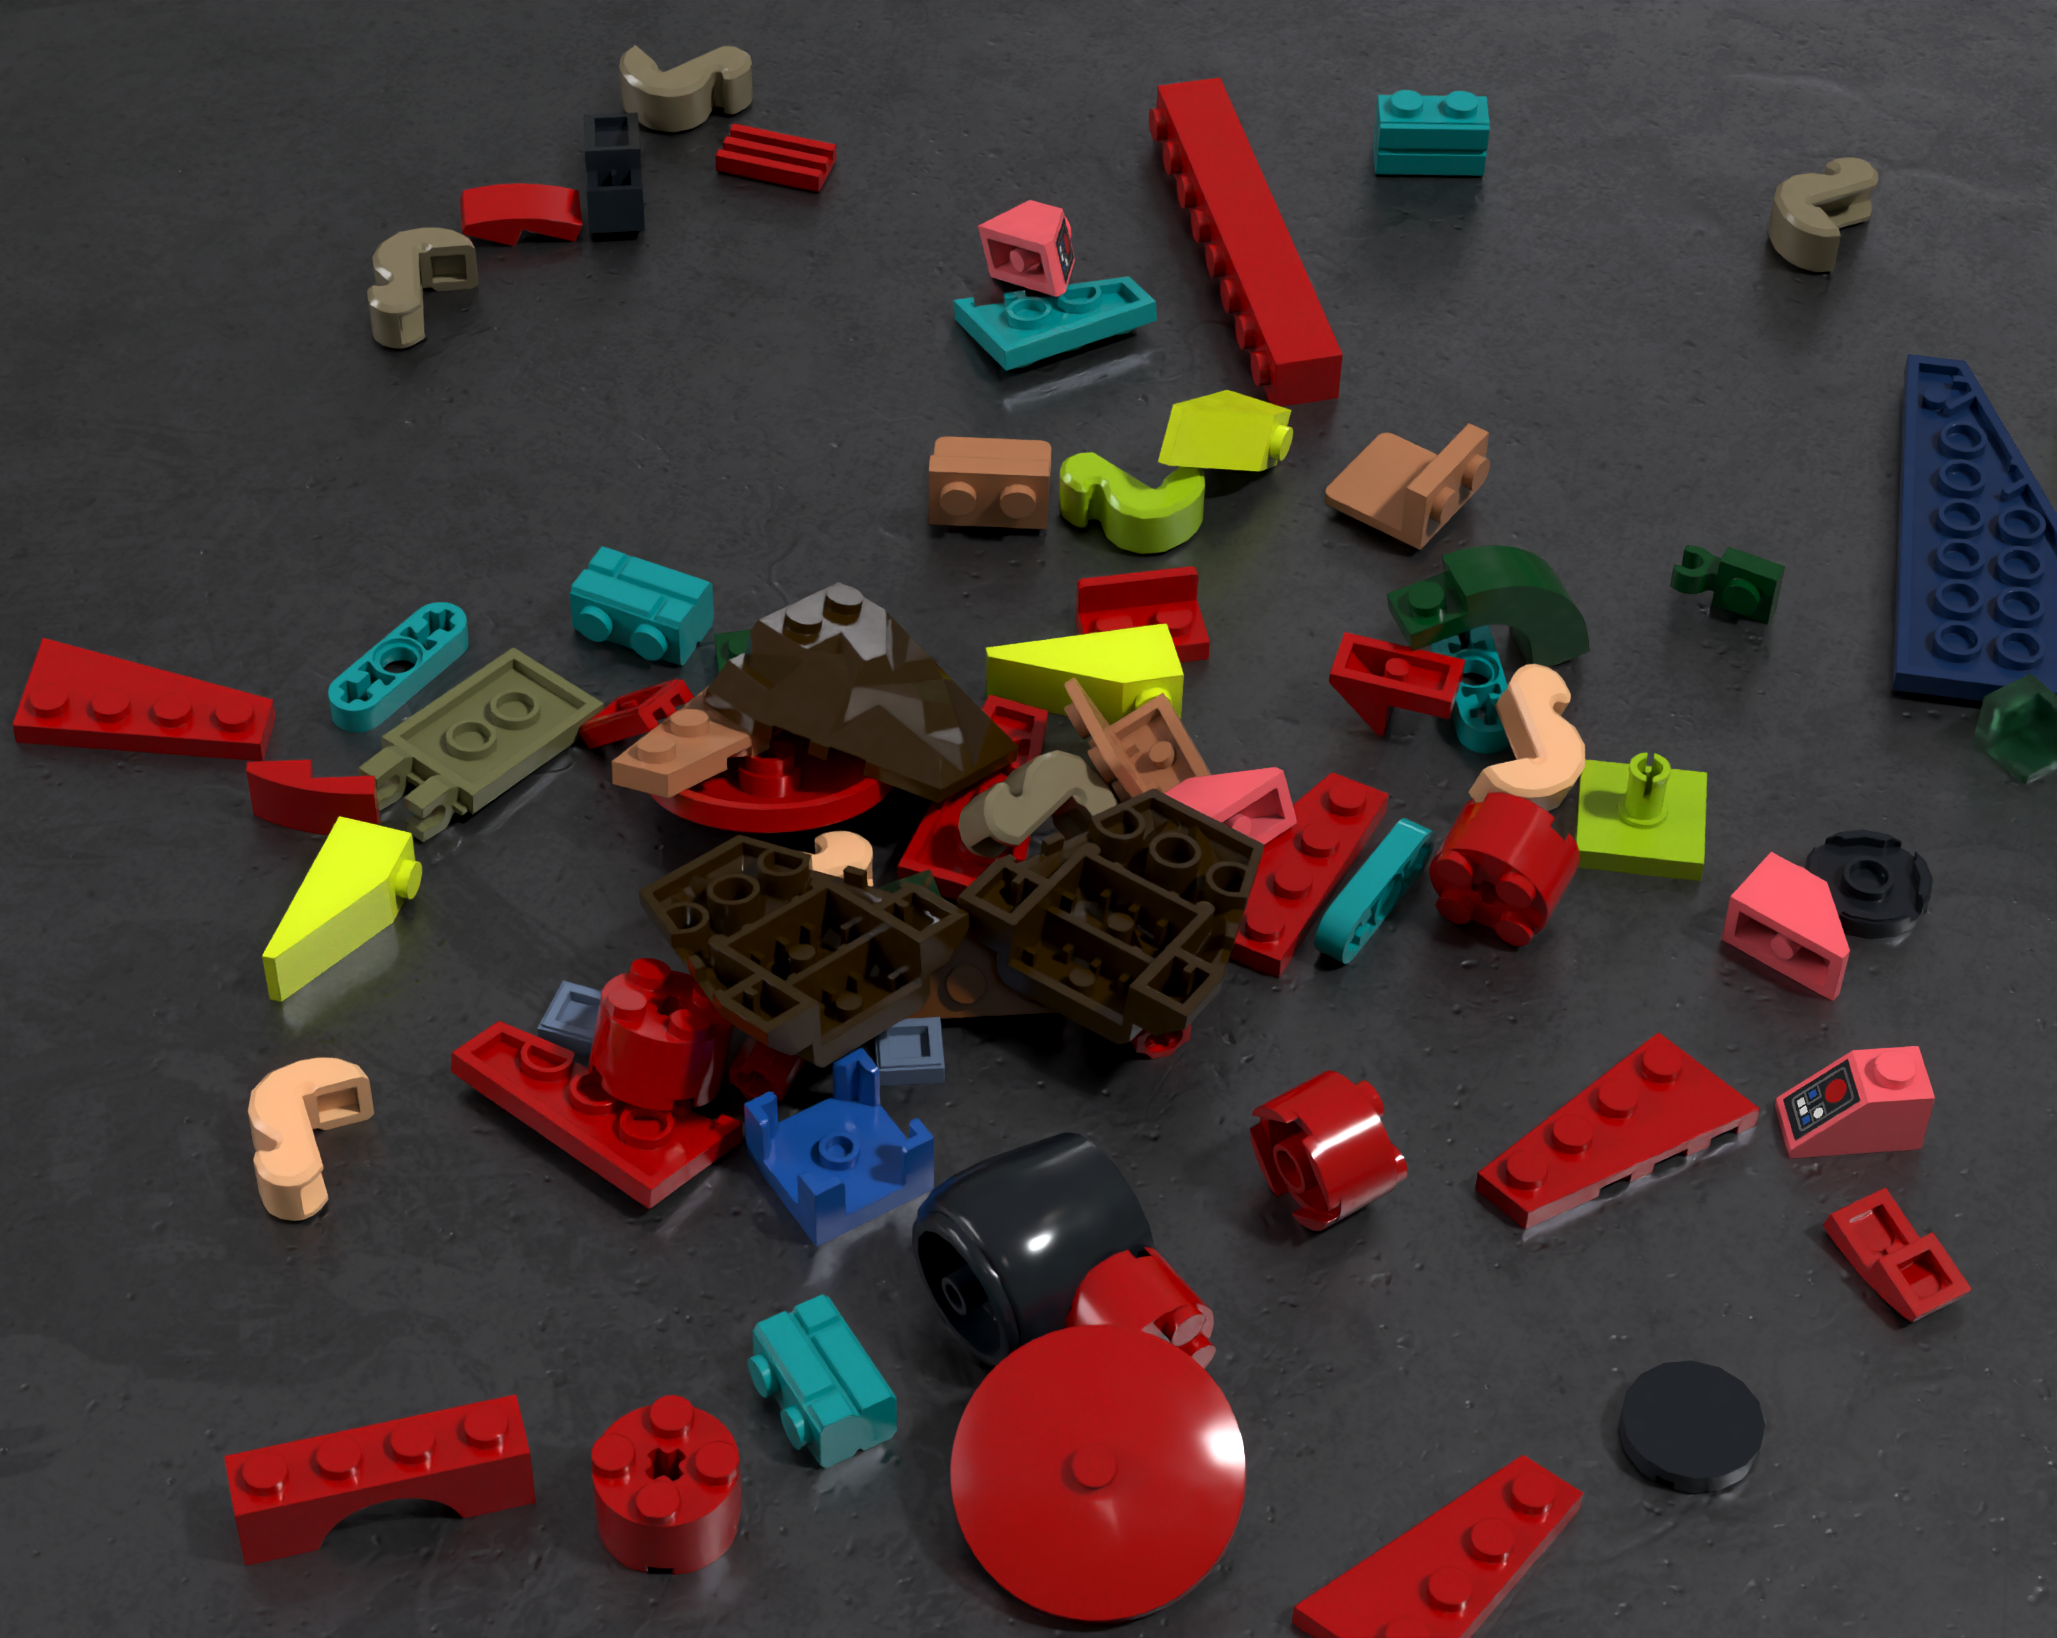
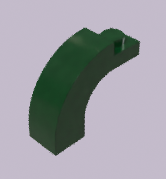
M1490 545L1457 550L1442 555L1443 573L1387 593L1389 611L1412 651L1477 627L1507 625L1509 626V633L1528 664L1551 667L1590 652L1589 636L1584 618L1561 580L1545 560L1524 549Z

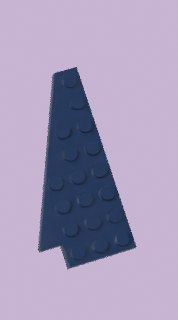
M1908 354L1904 370L1892 690L2057 711V513L1967 362Z

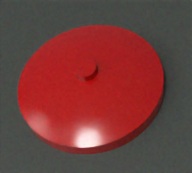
M783 730L775 734L770 740V749L754 757L748 755L728 757L727 770L670 798L650 794V796L668 811L695 823L741 832L776 833L823 827L855 817L883 800L893 786L863 775L866 760L831 748L830 757L826 761L807 754L810 739L799 735L796 736Z
M1105 1324L1068 1327L1036 1338L1007 1356L986 1376L971 1397L959 1422L952 1449L950 1483L953 1504L963 1535L976 1558L1002 1588L1033 1609L1052 1617L1087 1624H1111L1142 1618L1167 1608L1195 1589L1212 1572L1225 1554L1240 1522L1245 1501L1247 1477L1244 1445L1237 1420L1220 1387L1208 1372L1180 1348L1160 1337L1129 1327Z

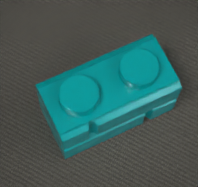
M1400 90L1393 95H1377L1373 134L1375 174L1484 176L1487 157L1486 150L1488 149L1490 132L1487 96H1475L1467 91H1454L1447 96L1420 95L1412 90Z
M601 546L591 559L588 569H584L572 584L569 593L573 629L580 631L592 641L603 642L607 640L633 649L640 656L648 660L662 659L684 666L695 651L697 642L700 643L713 625L714 603L712 583Z
M821 1294L795 1306L789 1314L783 1311L756 1324L752 1330L753 1356L747 1359L748 1371L757 1391L762 1397L766 1398L774 1394L783 1408L780 1416L784 1430L796 1449L800 1450L808 1446L819 1465L828 1468L854 1456L860 1448L865 1451L891 1439L895 1432H897L896 1396L828 1296Z

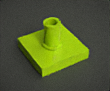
M1648 752L1635 755L1631 759L1630 764L1585 759V768L1579 775L1575 829V841L1580 851V865L1578 868L1701 881L1705 858L1707 772L1671 769L1670 763L1666 758L1656 753L1653 756L1652 766H1646Z

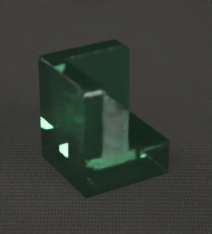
M2032 673L1984 696L1973 740L2020 783L2027 784L2057 768V696Z

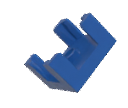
M863 1048L853 1051L834 1062L833 1097L785 1120L778 1122L777 1096L772 1091L744 1103L747 1156L816 1247L934 1189V1137L919 1118L910 1121L909 1139L898 1128L880 1105V1072Z

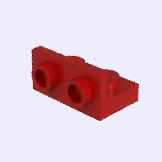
M1188 566L1078 580L1075 620L1078 634L1083 635L1167 623L1180 663L1209 660L1210 640L1197 601L1199 577L1196 568Z

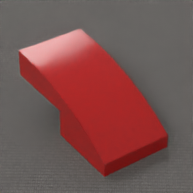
M497 184L463 190L459 199L462 234L516 246L522 230L576 242L582 227L579 190L542 184Z
M311 759L247 762L246 773L253 815L290 829L329 836L339 816L375 825H380L381 823L375 775L314 778Z
M1886 1187L1831 1213L1822 1225L1836 1246L1863 1279L1889 1305L1912 1323L1967 1296L1972 1290L1935 1234L1932 1232L1920 1238Z

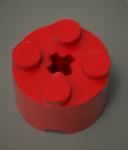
M1500 792L1488 793L1483 802L1474 803V798L1466 802L1430 864V880L1439 896L1435 904L1436 908L1443 917L1453 923L1467 924L1470 920H1474L1495 929L1498 936L1505 942L1514 946H1525L1530 943L1533 935L1539 933L1546 926L1580 865V851L1576 841L1570 833L1564 841L1551 828L1555 817L1544 808L1529 800Z
M637 959L631 963L629 972L612 978L602 990L589 1058V1068L591 1073L597 1069L603 1076L601 1087L606 1092L628 1104L650 1110L673 1111L675 1100L695 1098L693 1108L702 1106L712 1101L721 1090L734 1025L721 1017L692 975L672 971L666 963L658 959Z
M1327 1070L1260 1105L1252 1113V1116L1260 1117V1123L1250 1127V1139L1260 1169L1277 1197L1289 1191L1292 1197L1299 1203L1302 1208L1291 1214L1300 1224L1308 1229L1321 1231L1392 1192L1396 1184L1405 1180L1408 1176L1405 1159L1397 1147L1390 1142L1380 1120L1384 1116L1383 1102L1375 1088L1365 1080L1354 1085L1342 1074Z
M1144 1247L1146 1256L1135 1258L1129 1250H1125L1105 1259L1088 1272L1075 1293L1071 1304L1072 1309L1066 1317L1064 1329L1082 1325L1107 1324L1141 1330L1160 1337L1180 1348L1203 1368L1208 1366L1216 1353V1347L1209 1341L1214 1326L1213 1313L1157 1250Z
M667 1395L658 1398L652 1405L636 1409L622 1416L594 1443L591 1450V1471L598 1533L606 1549L619 1562L633 1570L648 1573L649 1566L672 1568V1575L687 1574L708 1566L729 1549L738 1531V1522L742 1510L740 1459L733 1436L717 1418L701 1409L693 1407L690 1401L684 1397Z

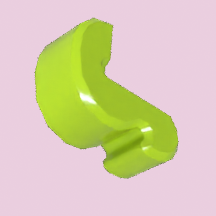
M1094 452L1078 453L1068 457L1061 465L1059 510L1064 519L1076 527L1083 528L1087 526L1089 520H1099L1107 539L1121 549L1138 554L1166 552L1186 542L1198 531L1203 521L1204 471L1198 467L1180 466L1164 479L1161 486L1153 489Z

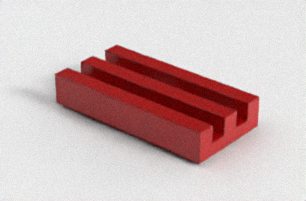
M734 123L730 129V137L726 136L723 141V150L719 149L715 155L716 171L819 192L837 160L836 144Z
M677 678L617 697L583 723L578 733L589 749L646 733L659 725L658 720L668 718L677 711L675 707L686 704L694 696L684 680H678Z

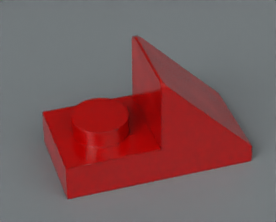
M1344 632L1329 674V683L1377 735L1384 737L1394 707L1449 720L1463 678L1465 660L1421 649L1412 651L1408 646Z

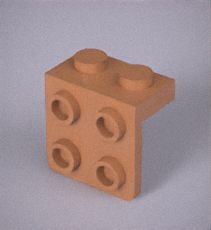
M1468 423L1438 455L1395 434L1381 433L1327 486L1325 502L1330 507L1421 550L1486 480L1490 469V460L1486 458L1489 432Z
M951 436L938 438L935 441L934 455H930L929 524L1047 529L1051 445L1042 440Z
M1075 677L1064 683V687L1073 703L1064 708L1065 713L1083 740L1092 736V739L1088 741L1091 749L1087 753L1107 784L1116 778L1118 779L1112 783V787L1121 802L1153 788L1166 793L1188 778L1211 775L1175 709L1164 693L1110 726Z

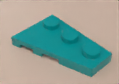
M1129 276L1068 284L1066 292L1057 297H1027L1025 291L1022 290L1003 293L1004 303L975 307L973 297L953 300L954 319L1006 371L1013 368L1028 367L1037 360L1064 351H1076L1084 347L1085 344L1113 335L1127 334L1137 327L1157 321L1156 301Z

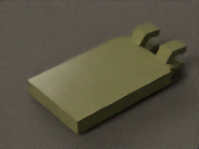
M512 647L381 736L382 750L358 768L359 776L375 775L380 811L401 799L409 782L415 785L417 788L404 797V807L416 814L405 820V830L412 833L413 836L422 842H425L447 828L454 812L461 816L468 811L474 814L581 738L578 730L581 729L580 726L602 710L604 703Z

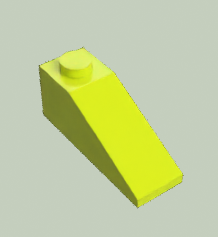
M1230 390L1173 404L1158 462L1168 466L1258 472L1277 465L1278 460H1284L1291 446L1293 428L1287 425L1292 410Z
M1167 623L985 648V694L987 698L990 694L1044 709L1050 713L1067 716L1064 708L1073 703L1064 687V683L1075 677L1110 725L1162 693L1165 694L1177 715L1181 718L1184 673Z
M339 816L262 955L270 1000L283 1002L394 922L405 899L411 900L415 897L421 882L422 865L420 862L415 861L412 833Z

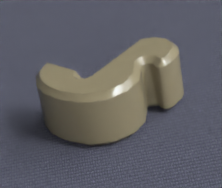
M636 45L621 56L619 74L621 102L624 110L627 113L638 112L639 123L652 130L669 133L688 131L705 122L714 108H724L726 114L734 115L747 108L752 102L751 57L747 52L737 47L724 45L665 72L659 70L656 62Z
M1839 158L1826 164L1824 174L1805 173L1794 175L1777 185L1767 232L1775 250L1788 262L1800 269L1815 273L1834 271L1841 237L1839 228L1870 219L1872 212L1870 196L1871 191L1876 189L1879 174L1871 164L1859 158Z
M436 227L402 231L380 243L372 257L375 285L370 286L367 290L372 335L383 346L395 349L411 347L424 339L422 288H432L435 291L474 289L479 284L476 250L470 238L454 230Z
M1056 750L1035 757L1013 770L1003 783H997L973 797L962 809L958 828L961 839L968 850L982 858L994 860L1009 846H1019L1050 816L1053 819V825L1067 841L1088 831L1090 817L1118 804L1108 784L1080 756Z

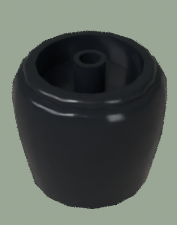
M1067 1132L987 1158L951 1176L936 1187L918 1209L917 1220L912 1225V1249L919 1273L933 1303L948 1327L964 1346L984 1363L991 1366H997L1007 1356L1028 1342L1048 1333L1064 1329L1066 1317L1072 1309L1071 1304L1078 1287L1088 1272L1099 1263L1125 1250H1129L1135 1258L1146 1256L1144 1247L1155 1249L1148 1221L1137 1197L1119 1169L1094 1143L1080 1134Z

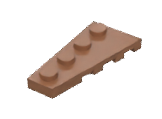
M707 687L612 760L613 784L670 798L727 770L728 757H743L747 755L754 757L770 749V740L750 733L704 704L706 691L709 688ZM783 729L775 731L774 735L783 731Z

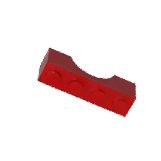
M516 1394L224 1456L245 1566L317 1551L329 1531L344 1518L358 1510L385 1501L407 1498L433 1500L453 1508L464 1519L536 1503L531 1455Z

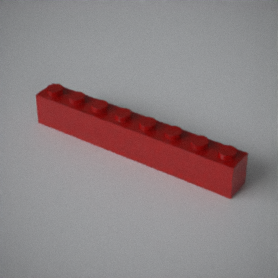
M1221 78L1159 85L1157 88V108L1150 109L1149 111L1151 136L1154 141H1161L1163 161L1167 174H1175L1180 206L1183 209L1189 208L1191 213V227L1194 239L1197 243L1203 242L1206 248L1205 255L1208 273L1211 278L1218 277L1224 311L1226 313H1233L1235 317L1237 341L1241 350L1248 349L1250 353L1251 372L1255 385L1257 387L1263 386L1270 403L1280 407L1338 399L1343 354Z

